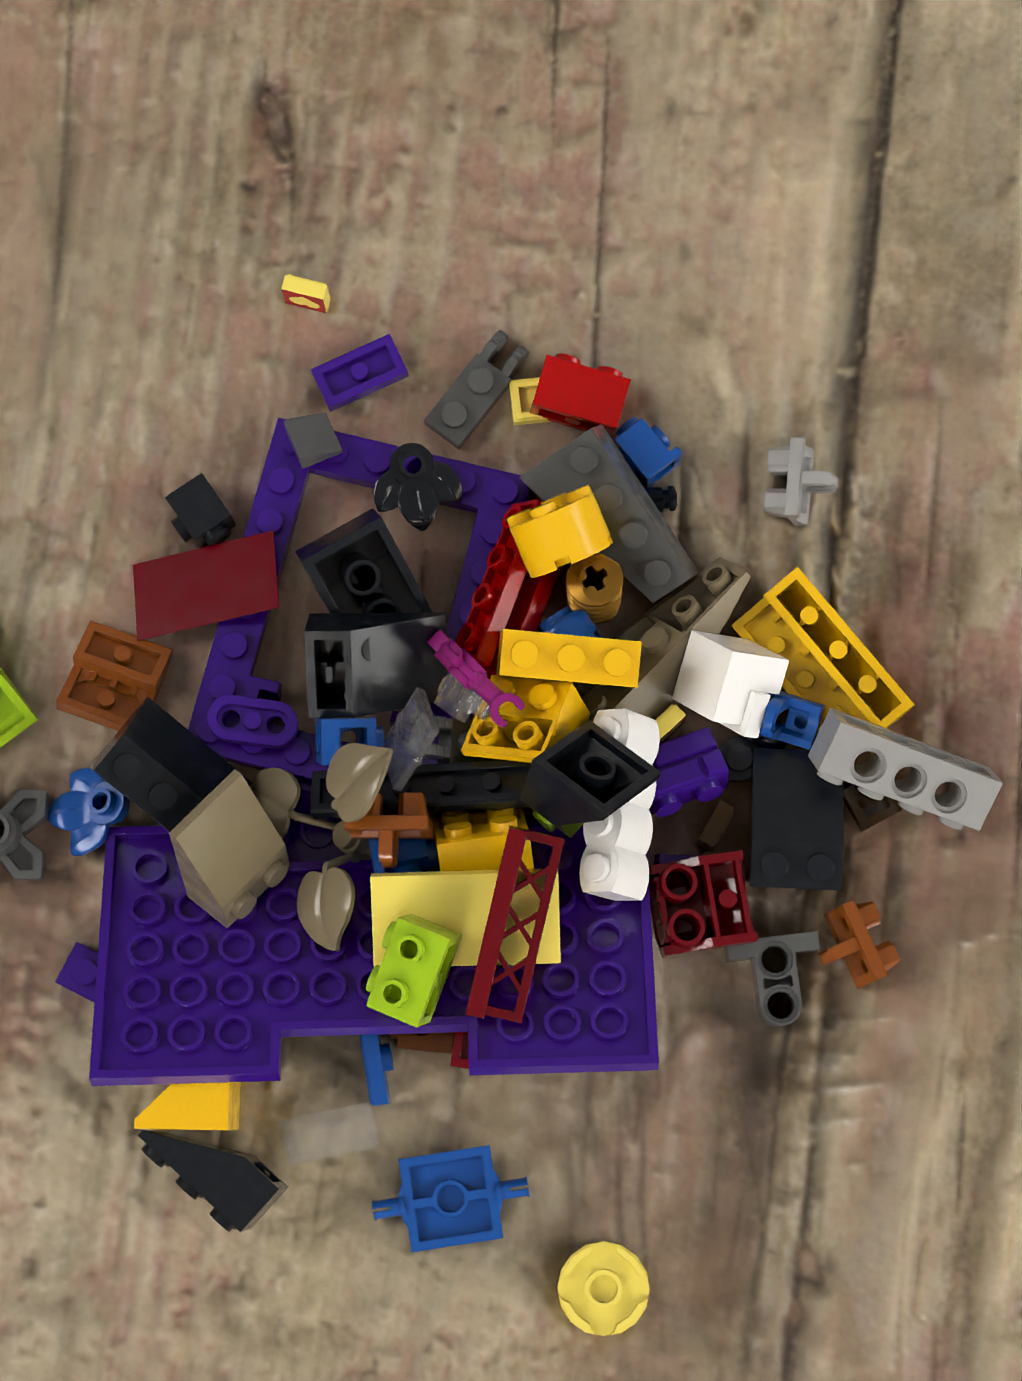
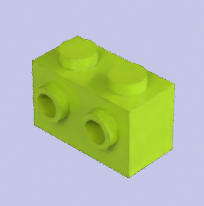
M413 914L398 917L397 922L392 921L382 941V947L386 948L382 963L373 968L366 984V991L370 992L366 1006L416 1028L430 1023L462 935Z

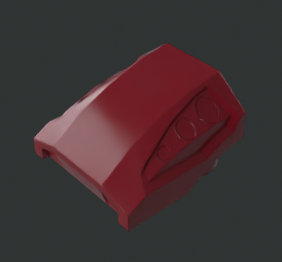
M742 850L696 856L649 866L650 910L654 935L662 958L758 941L757 931L754 932L743 874L742 861L744 856Z

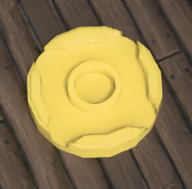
M607 1241L585 1244L573 1252L561 1268L557 1286L561 1308L570 1322L585 1333L601 1336L622 1333L636 1324L647 1307L650 1290L647 1271L638 1257L623 1245Z

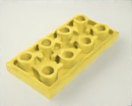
M521 869L518 871L515 885L526 879ZM528 869V870H529L530 874L533 875L534 873L538 872V871L541 870V869ZM558 869L535 964L561 963ZM499 870L371 873L374 967L381 965L386 948L382 947V941L388 926L392 921L397 922L398 917L409 914L416 915L462 935L451 966H477ZM546 874L535 880L541 891H543ZM529 883L513 893L511 906L520 921L538 911L540 899ZM508 914L505 931L516 924L510 914ZM535 920L524 926L531 938ZM517 930L502 940L500 951L507 963L514 965L527 957L529 944L521 931Z

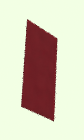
M273 530L133 565L137 641L279 608Z

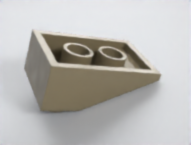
M236 769L169 832L187 896L226 928L237 918L243 919L254 908L257 898L269 886L275 887L287 874L288 867L290 866L284 841L243 775Z

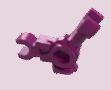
M441 629L427 641L436 651L434 656L467 690H474L488 704L491 718L498 726L505 728L508 725L507 721L499 713L500 706L503 703L512 702L521 711L525 708L524 702L519 696L512 693H504L487 677V671L464 648H460L452 638L449 639Z

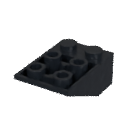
M446 612L310 613L304 630L308 718H355L448 700V670L434 656L436 651L427 643L439 629L447 636Z
M142 1130L138 1134L146 1143L141 1149L145 1155L161 1168L164 1165L172 1167L180 1175L175 1180L179 1187L195 1200L198 1197L207 1200L214 1207L209 1214L228 1232L232 1229H237L239 1232L251 1229L288 1188L279 1177L254 1155L159 1130Z

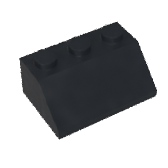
M149 697L144 699L89 766L91 770L168 832L175 828L235 769ZM243 775L244 779L250 787L253 782H251L248 778H246Z

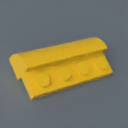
M798 566L765 593L763 599L731 625L741 638L748 639L789 660L782 687L788 694L825 705L819 731L830 707L888 729L915 705Z

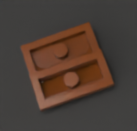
M90 620L73 655L74 665L56 700L57 709L119 731L146 697H149L154 702L156 701L171 661L173 649L148 640L137 641V636Z

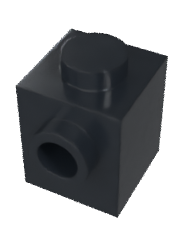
M202 473L165 497L177 515L176 518L171 520V523L185 543L193 539L199 548L219 544L231 535L230 529L236 526L231 514Z

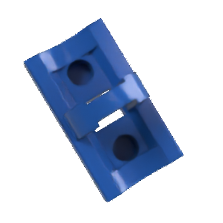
M780 691V694L767 693L771 696L765 709L766 713L759 734L773 740H781L811 750L818 734L825 705ZM789 709L786 723L776 722L778 715L782 711Z

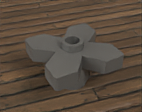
M19 789L2 809L0 808V829L5 828L4 834L0 839V860L16 880L42 881L45 878L46 854L26 837L28 833L48 819L50 796L44 790Z

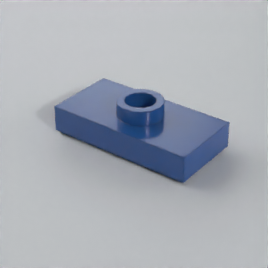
M380 1034L359 1035L370 1104L373 1106L391 1104L386 1071L394 1070L390 1043L382 1044Z

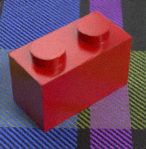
M559 353L555 357L546 355L530 413L547 418L548 421L585 432L590 428L603 424L613 439L631 379L622 377V372L612 367L598 366L597 369L581 365V361L578 358L568 354Z

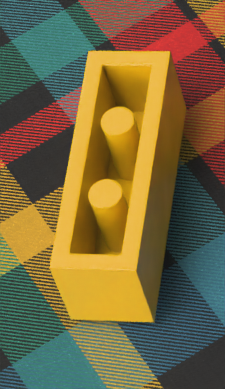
M501 629L496 675L638 688L642 642Z

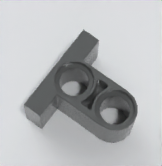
M818 931L758 938V941L754 943L724 947L726 963L751 960L756 1006L762 1021L771 1027H783L793 1023L799 1017L802 1009L796 955L814 953L820 950ZM769 948L777 949L783 954L785 966L781 972L771 973L763 967L761 956L764 950ZM772 994H782L789 999L791 1011L786 1018L777 1019L769 1013L767 1003Z

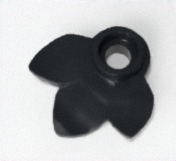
M417 443L403 444L393 452L389 463L390 469L377 479L373 491L378 512H386L399 507L406 521L419 531H425L431 525L436 516L439 501L456 503L462 500V487L455 471L447 464L434 461L429 450ZM410 456L416 457L420 462V469L414 474L408 473L404 468V462Z

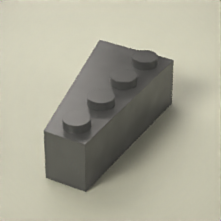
M603 424L590 428L519 477L543 501L589 484L613 541L609 547L599 553L619 563L623 576L652 603L699 572Z

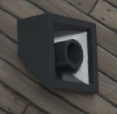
M588 720L532 760L520 800L554 826L603 821L657 781L661 772L591 720Z

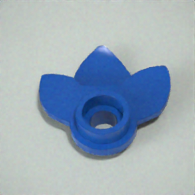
M82 768L70 773L69 787L71 791L61 794L56 798L48 812L50 824L57 828L71 831L70 851L73 856H83L100 847L106 840L110 825L121 822L128 814L130 807L129 799L90 768Z

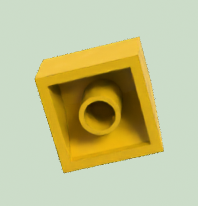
M241 1082L171 1084L135 1118L134 1129L238 1130Z

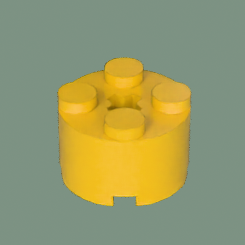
M589 484L568 493L564 492L541 502L540 506L532 510L529 508L506 518L511 534L531 578L558 570L557 567L570 562L571 564L604 550L613 543Z

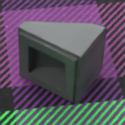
M326 413L295 417L283 421L286 433L302 469L343 453Z

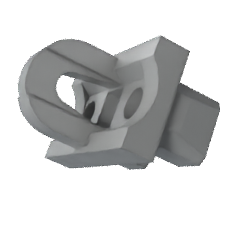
M791 438L790 446L771 448L768 451V472L772 476H787V488L767 489L764 498V510L770 516L788 518L795 526H808L811 494L834 493L838 488V478L833 476V473L813 471L814 449L805 446L806 440L804 438Z

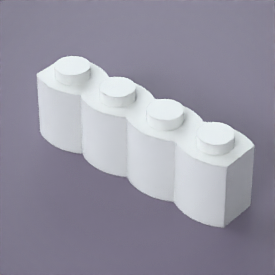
M625 708L597 711L593 723L652 765L654 763L660 742L659 728L656 720ZM656 781L605 820L583 823L584 839L587 845L581 859L579 872L583 892L614 901H642L649 883V865L646 853L649 849L653 833V823L649 808L654 800Z

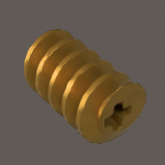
M597 553L571 564L566 577L567 606H570L572 611L584 610L593 623H608L616 616L621 605L623 572L620 564L603 554Z

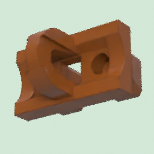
M404 792L399 794L398 815H382L383 796L378 793L372 807L362 819L351 823L344 821L345 831H350L352 839H379L378 855L379 862H382L383 868L397 867L399 839H434L435 826L428 816L426 798L423 793Z
M854 900L824 914L837 945L818 953L820 960L825 966L844 958L857 989L888 976L886 971L900 962L894 944L888 940L874 946L868 929L881 924V916L874 902L855 904Z

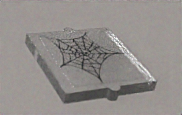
M419 687L415 689L403 710L397 714L395 723L384 739V747L394 751L388 767V773L393 789L402 791L416 767L421 765L423 756L439 733L426 692Z

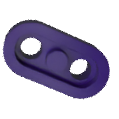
M225 695L219 697L211 704L207 714V721L211 732L219 740L228 743L279 749L289 745L296 738L299 729L298 719L294 710L288 704L274 700ZM235 713L240 717L239 723L232 728L226 727L223 724L224 717L227 714ZM274 719H279L285 724L283 731L278 734L268 731V724Z

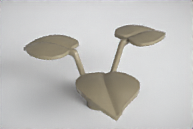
M350 743L340 747L333 755L326 775V787L328 792L335 798L331 806L342 819L340 822L314 819L310 815L294 811L300 798L301 789L294 775L285 769L271 767L261 770L252 781L251 790L281 838L287 834L291 818L295 821L333 830L334 844L342 852L346 853L343 856L325 862L322 867V873L316 871L308 872L302 879L297 895V912L303 928L316 943L331 951H340L341 938L350 921L355 901L353 880L344 869L336 867L348 862L358 863L360 855L370 856L368 839H352L350 831H345L344 821L350 823L359 821L372 807L394 752L390 748Z

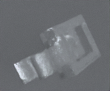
M451 673L442 679L434 704L450 716L464 723L470 713L475 714L484 721L490 713V707L474 690H467Z

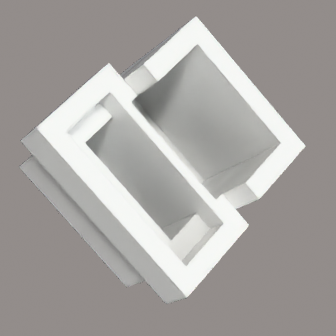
M691 630L672 699L744 737L758 738L766 713L765 709L771 696L767 693L780 694L789 660L748 639Z

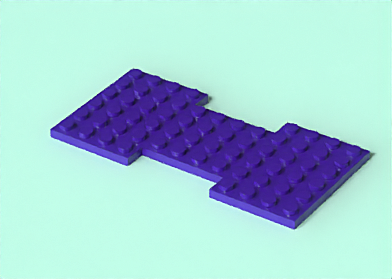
M524 815L529 830L564 838L558 865L561 963L535 964L522 1023L485 1015L484 1019L465 1015L476 966H451L431 1022L416 1028L366 1006L370 992L366 991V984L374 968L370 876L371 873H374L371 859L360 860L358 863L348 862L336 867L344 869L353 880L355 901L350 921L341 938L340 951H331L316 943L307 934L297 912V895L302 879L311 871L322 873L323 864L327 861L289 862L290 866L283 880L275 887L269 886L257 898L254 908L243 919L237 918L226 928L187 896L170 835L162 826L109 827L105 846L89 1071L90 1083L92 1086L281 1081L282 1037L468 1032L469 1076L658 1070L659 1055L649 883L642 901H614L583 892L579 875L581 859L587 847L584 839L583 825L570 838L558 828L553 832L548 831L533 815ZM287 832V834L282 838V840L284 841V843H285V845H286V849H287V841H288V832ZM530 841L534 869H542L549 865L553 846ZM439 866L430 868V872L440 871ZM496 965L494 977L505 970L502 965ZM525 965L514 972L520 984ZM509 976L492 985L488 1004L515 1010L519 992Z

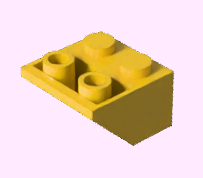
M491 675L490 680L504 693H512L519 696L523 700L525 708L521 711L512 702L503 703L500 706L499 713L508 723L503 728L492 720L490 707L482 699L461 752L464 756L532 763V760L587 722L590 712L572 682Z
M521 808L486 809V811L474 813L451 811L443 812L439 818H432L435 826L434 835L440 871L499 870L509 825L529 830L523 810ZM526 840L521 859L527 869H534L531 842Z

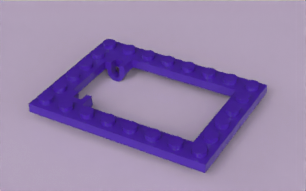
M277 419L244 537L274 531L278 584L310 473L374 489L377 479L390 469L391 455L399 446L334 431L343 453L302 469L285 430L283 421L287 419ZM431 454L434 461L447 464L455 471L462 487L461 502L447 503L439 501V504L477 513L447 625V637L449 639L452 638L456 642L457 634L465 625L472 607V596L480 586L487 569L488 555L496 546L503 528V517L512 504L527 501L530 487L519 478L521 475ZM410 456L406 458L404 468L408 473L414 474L420 469V462L416 457ZM271 610L219 622L188 730L227 762L260 770L270 769L271 767L282 768L292 773L296 779L312 782V771H326L329 765H320L316 762L315 734L298 730L296 738L289 745L273 749L224 742L215 737L211 732L207 721V714L211 704L219 697L237 695L260 699L262 694V699L280 701L282 692L281 683L253 676ZM448 671V700L426 704L423 716H439L470 721L477 693L471 689L467 690ZM393 710L390 718L391 728L389 737L384 740V747L392 750L394 748L395 759L393 762L392 754L389 767L437 764V760L417 756V746L424 743L438 744L439 732L426 731L420 728L419 716L416 719L417 716L405 715L402 712ZM235 713L227 714L223 719V724L229 728L235 727L239 723L240 717ZM403 716H404V718H405V719H404V723H406V722H409V723H410V724H408V726L410 727V729L407 727L406 724H403V719H402ZM274 719L268 724V731L278 734L283 731L284 726L273 724ZM401 731L402 737H403L404 739H403L402 742L400 743L401 740H399V738H396V737H394V736H393V739H392V735H395V736H398V737L400 736V737H401V735H400V733H399V732ZM341 741L342 746L350 744L349 742Z

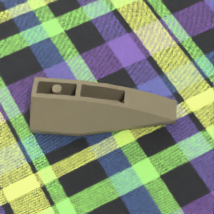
M719 557L613 636L611 639L642 642L638 688L572 682L590 712L588 720L593 722L598 710L622 708L654 720L658 718L674 701L672 696L691 630L719 635L750 579L748 572Z

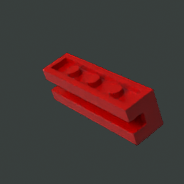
M539 499L512 504L505 513L502 520L503 528L498 541L487 558V569L480 586L472 596V607L465 625L460 629L456 637L457 645L460 648H464L487 671L486 674L489 679L491 675L497 674L500 630L537 631L561 568L559 566L556 571L531 578L509 529L510 526L506 518L531 508L532 510L540 506L542 501Z

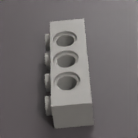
M831 707L808 754V757L818 770L817 775L822 779L835 785H842L843 781L857 785V789L861 793L876 800H882L884 796L895 799L901 808L916 815H922L924 811L938 815L937 819L940 822L957 830H962L965 825L980 831L1003 784L990 767ZM867 751L872 752L870 759L866 763L854 765L858 755ZM912 767L907 777L895 780V776L900 769ZM951 782L950 788L945 793L935 795L936 789L942 783Z

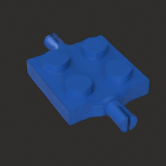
M490 1145L398 1159L402 1182L399 1197L372 1200V1209L391 1207L388 1210L373 1212L374 1220L402 1216L409 1231L411 1252L503 1238L500 1217L503 1200L524 1196L530 1197L529 1188L510 1190L512 1187L528 1185L527 1176L512 1180H499L493 1169Z

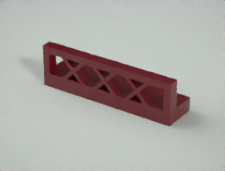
M509 825L465 1015L484 1019L485 1015L522 1023L564 838ZM526 840L553 846L549 865L533 875L530 874L521 859ZM520 867L526 879L515 885ZM546 874L543 891H541L535 880ZM530 883L540 899L538 911L520 921L511 906L513 893ZM508 914H510L516 924L505 931ZM535 920L531 938L524 926ZM520 930L529 944L528 955L510 967L500 951L502 940ZM499 960L505 970L494 977L497 961ZM525 965L520 984L514 972ZM507 976L510 977L519 992L515 1010L488 1004L492 985Z

